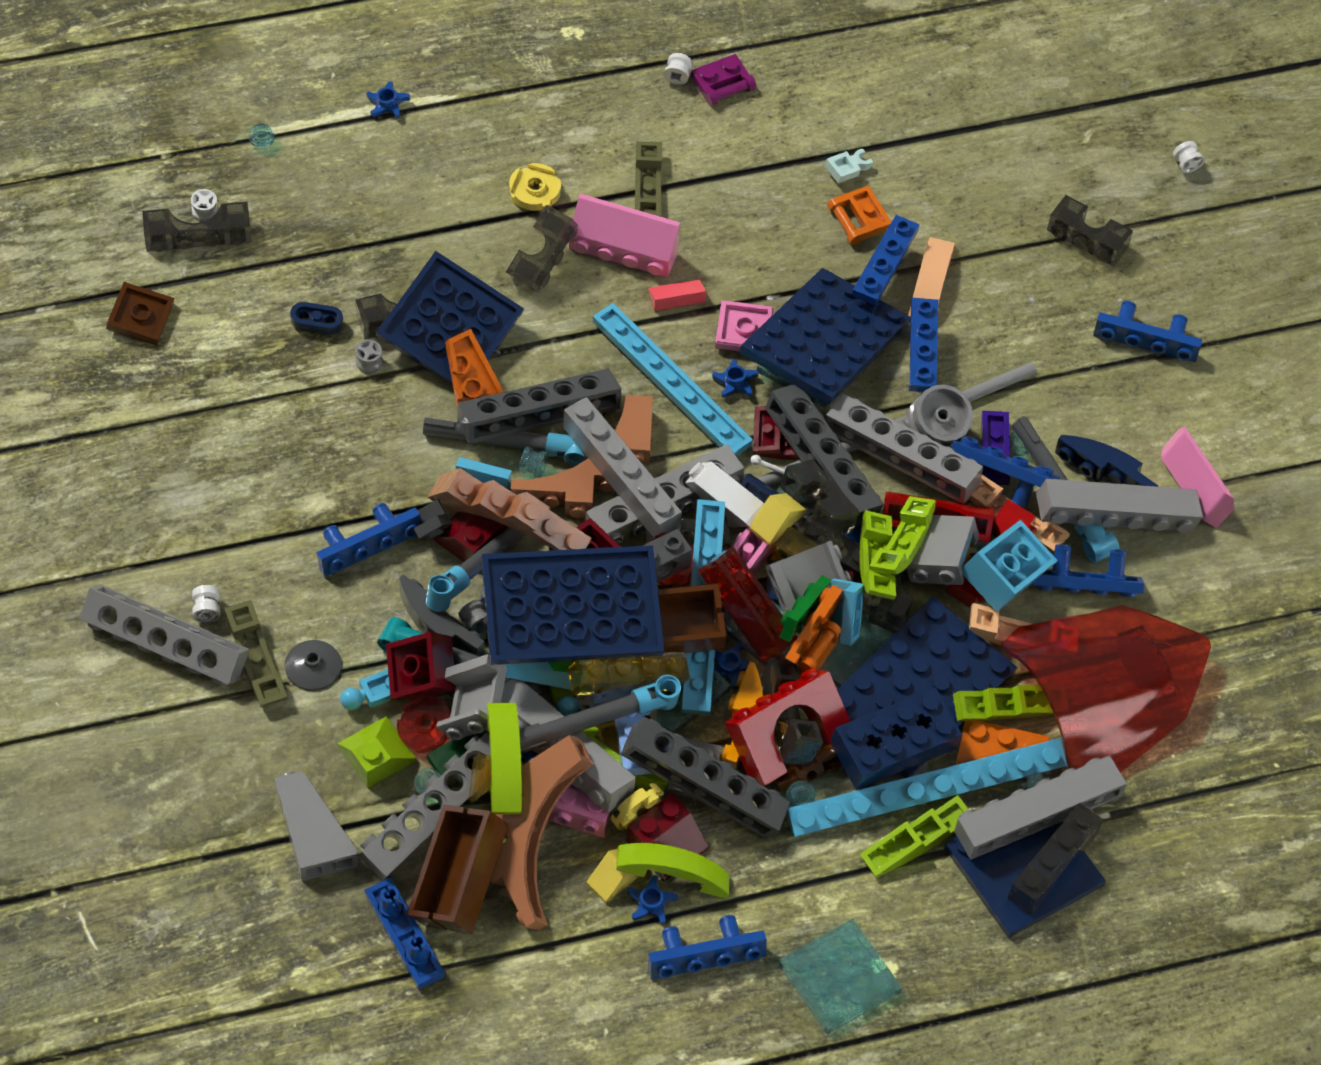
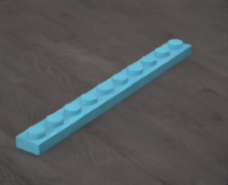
M1058 738L790 807L787 809V816L792 836L795 837L1067 766L1061 739Z

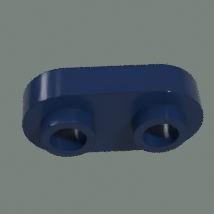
M300 302L295 304L290 311L292 325L300 330L334 334L343 327V314L340 309L333 306Z

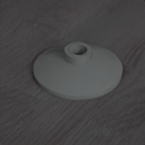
M308 640L297 644L289 651L285 659V672L288 679L295 686L310 691L321 690L333 684L341 672V658L338 651L332 645L320 640ZM317 659L316 662H309L308 660Z

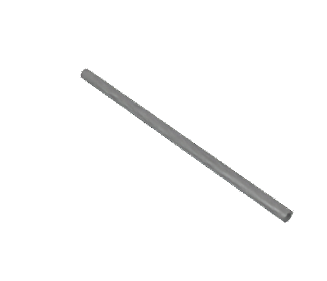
M1030 362L961 392L965 394L969 402H972L1037 374L1035 365ZM906 415L895 419V421L905 424ZM844 441L841 442L848 453L859 450ZM801 460L782 467V469L794 474L801 470H807ZM775 471L758 477L759 480L770 487L790 479Z

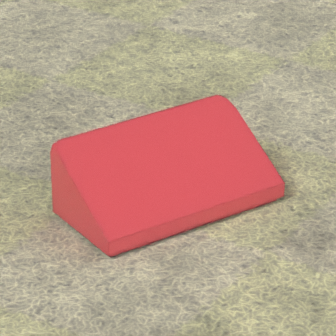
M700 279L648 288L654 311L700 304L706 301V290Z

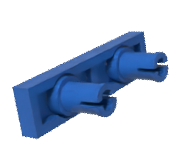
M895 215L853 288L852 296L875 306L877 305L918 233L920 224Z
M912 298L909 391L924 392L930 387L937 385L938 299Z
M1131 301L1122 302L1118 317L1099 312L1093 336L1196 363L1202 339L1185 335L1188 319L1184 315L1175 314L1169 330L1133 321L1136 304Z
M970 437L955 440L951 446L956 453L975 460L979 465L983 466V470L987 466L1017 478L1019 482L1012 502L1020 507L1025 508L1028 506L1034 486L1041 487L1046 479H1060L1059 476L1053 474L1054 471L1044 466L1036 468L1029 465V461L1022 457H1008L1003 455V450L992 446L985 448L978 445L979 441Z
M380 503L373 508V516L379 524L347 539L344 538L336 525L327 527L323 535L330 546L316 552L319 569L323 576L326 577L337 573L372 555L390 549L392 546L405 540L414 538L417 535L414 528L422 524L421 515L418 510L413 508L394 516L385 503Z
M1062 544L1055 545L1054 557L1058 561L1053 565V568L1048 569L1032 583L1037 585V588L1040 590H1053V587H1062L1067 592L1078 593L1081 592V589L1092 590V593L1098 595H1107L1108 591L1119 592V595L1124 597H1135L1136 594H1143L1145 585L1142 577L1124 575L1127 553L1125 550L1110 549L1108 573L1075 572L1069 570L1071 546Z
M391 877L365 889V897L417 989L420 990L444 978L445 972L429 946L426 937L421 932L416 921L406 915L408 907Z
M726 915L719 920L723 938L683 946L678 927H667L662 931L666 950L648 953V970L651 980L669 978L673 975L687 972L695 973L702 969L717 966L725 967L732 963L746 960L755 961L761 957H766L767 939L764 930L740 934L736 917L734 915Z

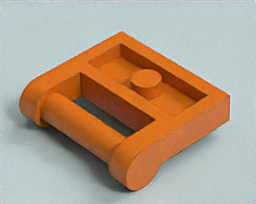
M869 185L835 197L827 203L830 212L836 215L846 231L847 240L852 246L860 244L864 239L886 232L891 224V220ZM843 207H850L861 228H855Z
M828 621L825 624L823 634L809 654L803 656L798 663L799 670L797 674L800 675V678H802L801 674L806 670L812 668L823 670L836 651L841 628L835 622Z

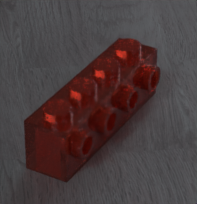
M733 546L716 555L698 569V572L708 585L719 584L721 604L763 662L780 654L797 640V635L790 642L780 638L784 627L780 625L783 615Z

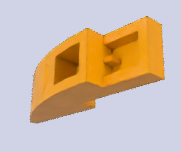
M749 661L746 671L741 670L736 684L737 687H740L738 694H732L728 705V710L732 711L731 718H733L734 712L742 708L754 706L756 704L755 701L763 696L760 676L753 662ZM732 741L731 745H725L721 760L731 764L737 771L741 759Z

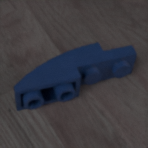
M1061 435L1058 438L1055 453L1060 459L1070 463L1080 470L1085 477L1091 478L1095 482H1099L1103 477H1106L1113 484L1158 487L1156 483L1140 473L1143 465L1142 462L1117 448L1078 436Z

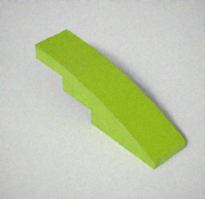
M1018 685L1013 688H988L983 691H958L953 694L957 721L1007 720L1068 713L1064 685Z
M957 795L937 810L930 809L910 824L906 821L860 853V856L875 877L878 878L926 853L955 835L954 830L959 816L969 809Z

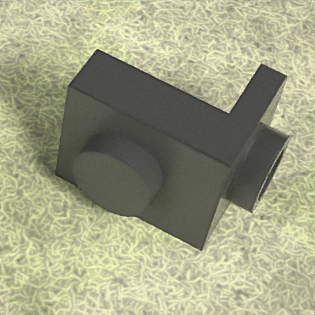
M435 500L418 510L421 515L422 524L414 528L418 538L429 537L430 540L444 533L443 528L452 522L440 500Z

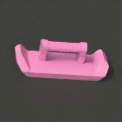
M1184 426L1178 429L1162 449L1161 459L1181 489L1197 490L1203 515L1202 520L1216 528L1234 510V498Z

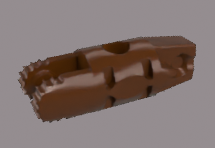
M828 745L788 763L785 766L787 773L772 781V785L779 792L800 787L841 767V762L838 758H835L837 755L832 745Z

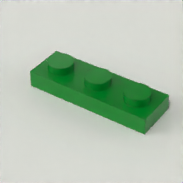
M822 575L815 584L811 582L806 588L803 597L799 596L795 601L792 611L788 609L780 622V625L784 626L780 638L790 642L803 627L809 615L815 612L820 605L818 601L826 587L829 588L831 580Z

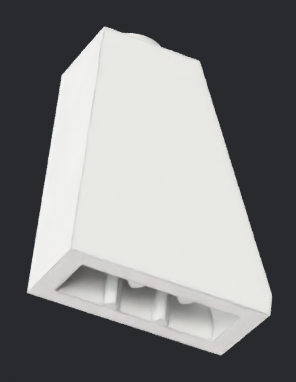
M713 462L697 463L690 470V478L685 482L702 500L725 502L724 521L730 527H750L764 505L761 500Z

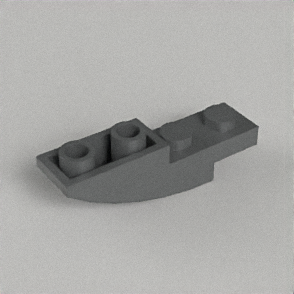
M403 574L401 575L399 587L402 601L409 616L421 632L431 631L452 636V647L480 657L484 656V640L477 632L467 630L461 626L457 619L447 616V610L435 612L429 609L426 605L427 590L417 580H410Z

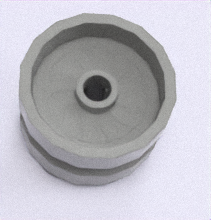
M945 384L934 385L925 390L912 402L906 411L905 424L912 430L929 436L933 441L943 446L951 447L953 441L961 439L972 426V406L965 394L957 388Z

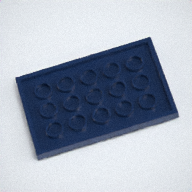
M822 268L741 345L739 353L830 405L909 325L911 317L881 300L875 306L852 296L854 284Z
M653 545L482 554L490 665L663 656L664 644Z
M932 596L837 691L850 721H853L936 687L955 723L960 728L965 721H957L953 694L958 691H983L988 688H1000L1016 672L1017 666L986 640L969 630L968 625ZM925 762L908 768L899 773L904 778L910 777Z

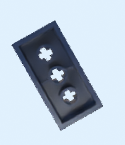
M934 687L836 727L830 744L854 788L858 790L954 750L962 737V733L938 690Z

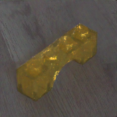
M666 652L663 656L576 660L568 667L572 695L600 694L613 688L629 685L646 686L655 683L663 675L676 677L681 686L690 679L685 652Z

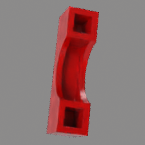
M886 491L882 514L892 516V526L898 527L901 522L900 512L909 496L925 497ZM931 499L936 501L933 515L974 517L980 535L978 540L990 542L994 519L993 508Z
M1008 499L993 519L991 532L997 538L1021 520L1034 534L1037 530L1034 527L1036 516ZM965 576L963 585H947L946 593L970 608L973 603L978 604L979 602L984 603L986 601L975 587L968 582Z

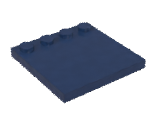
M435 251L377 330L376 336L453 386L445 342L471 329L489 361L524 312V308Z
M1063 822L971 860L957 836L944 844L946 852L1008 939L1098 890L1106 882Z

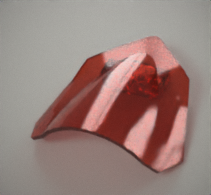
M1124 605L1089 614L1020 626L1001 643L1002 648L1011 657L1017 659L1030 671L1048 699L1058 723L1069 769L1075 768L1076 770L1081 768L1094 758L1102 759L1111 756L1119 772H1122L1159 743L1187 718L1211 649L1210 640L1205 635L1150 613Z

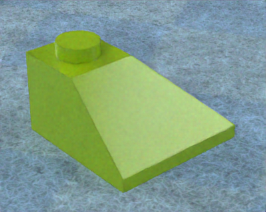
M387 716L337 743L339 749L367 788L417 761V758Z

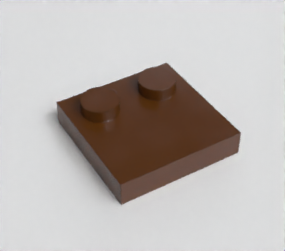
M123 282L107 321L106 329L158 345L175 298Z

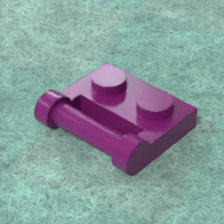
M736 54L691 70L692 80L710 106L717 104L720 99L744 90L749 92L757 87L754 77L749 75Z

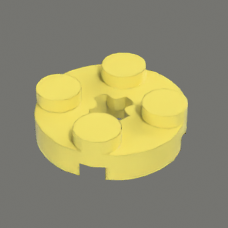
M532 163L528 164V168H523L522 170L518 168L513 172L509 181L511 201L514 205L527 210L547 212L560 197V178L558 179L556 172L551 167L544 164ZM535 184L539 185L538 190L529 188V186L533 187Z
M656 783L649 784L652 789L645 791L643 787L638 789L619 805L617 809L620 814L617 818L614 815L611 816V821L618 830H627V825L662 801L663 792Z

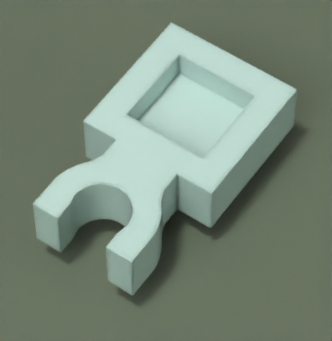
M862 148L857 150L852 156L846 151L827 158L824 166L839 184L859 176L860 171L871 169L873 161L871 159L861 160L865 154Z

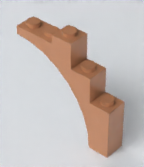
M626 395L623 413L615 432L643 465H649L653 396ZM589 458L577 466L555 475L536 479L511 480V492L518 495L528 492L550 508L557 506L565 507V516H572L574 518L586 517V511L592 509L593 490H601L603 492L615 491Z
M461 468L441 474L427 497L432 501L440 500L442 506L448 512H465L488 518L513 528L553 550L586 549L592 539L550 511L548 505L528 492L516 495L494 480L482 483Z
M568 735L521 766L523 796L521 814H497L498 817L508 823L504 836L507 841L501 846L490 882L504 886L507 897L514 902L518 910L516 915L519 922L524 927L537 931L548 926L540 904L537 886V857L541 836L549 815L561 795L577 777L594 765L582 740Z

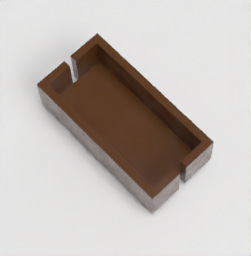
M719 584L658 590L664 644L663 655L724 649L726 630L723 613H721L722 604ZM640 657L611 658V660L640 658Z
M443 804L406 915L425 927L473 934L508 823L491 811L473 808L467 810L465 807Z

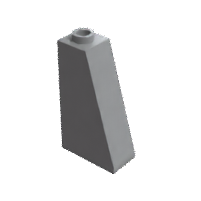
M287 772L280 777L274 778L276 794L301 881L358 867V854L355 846L304 772Z

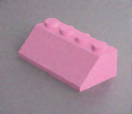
M580 194L569 233V249L581 254L599 257L604 261L616 262L628 268H636L656 276L660 275L668 278L678 255L680 222Z

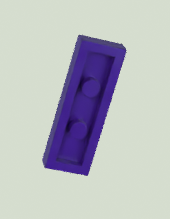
M982 410L981 446L988 448V446L999 448L1004 451L1003 455L1010 457L1009 412ZM987 466L984 467L982 475L997 485H1009L1010 475Z

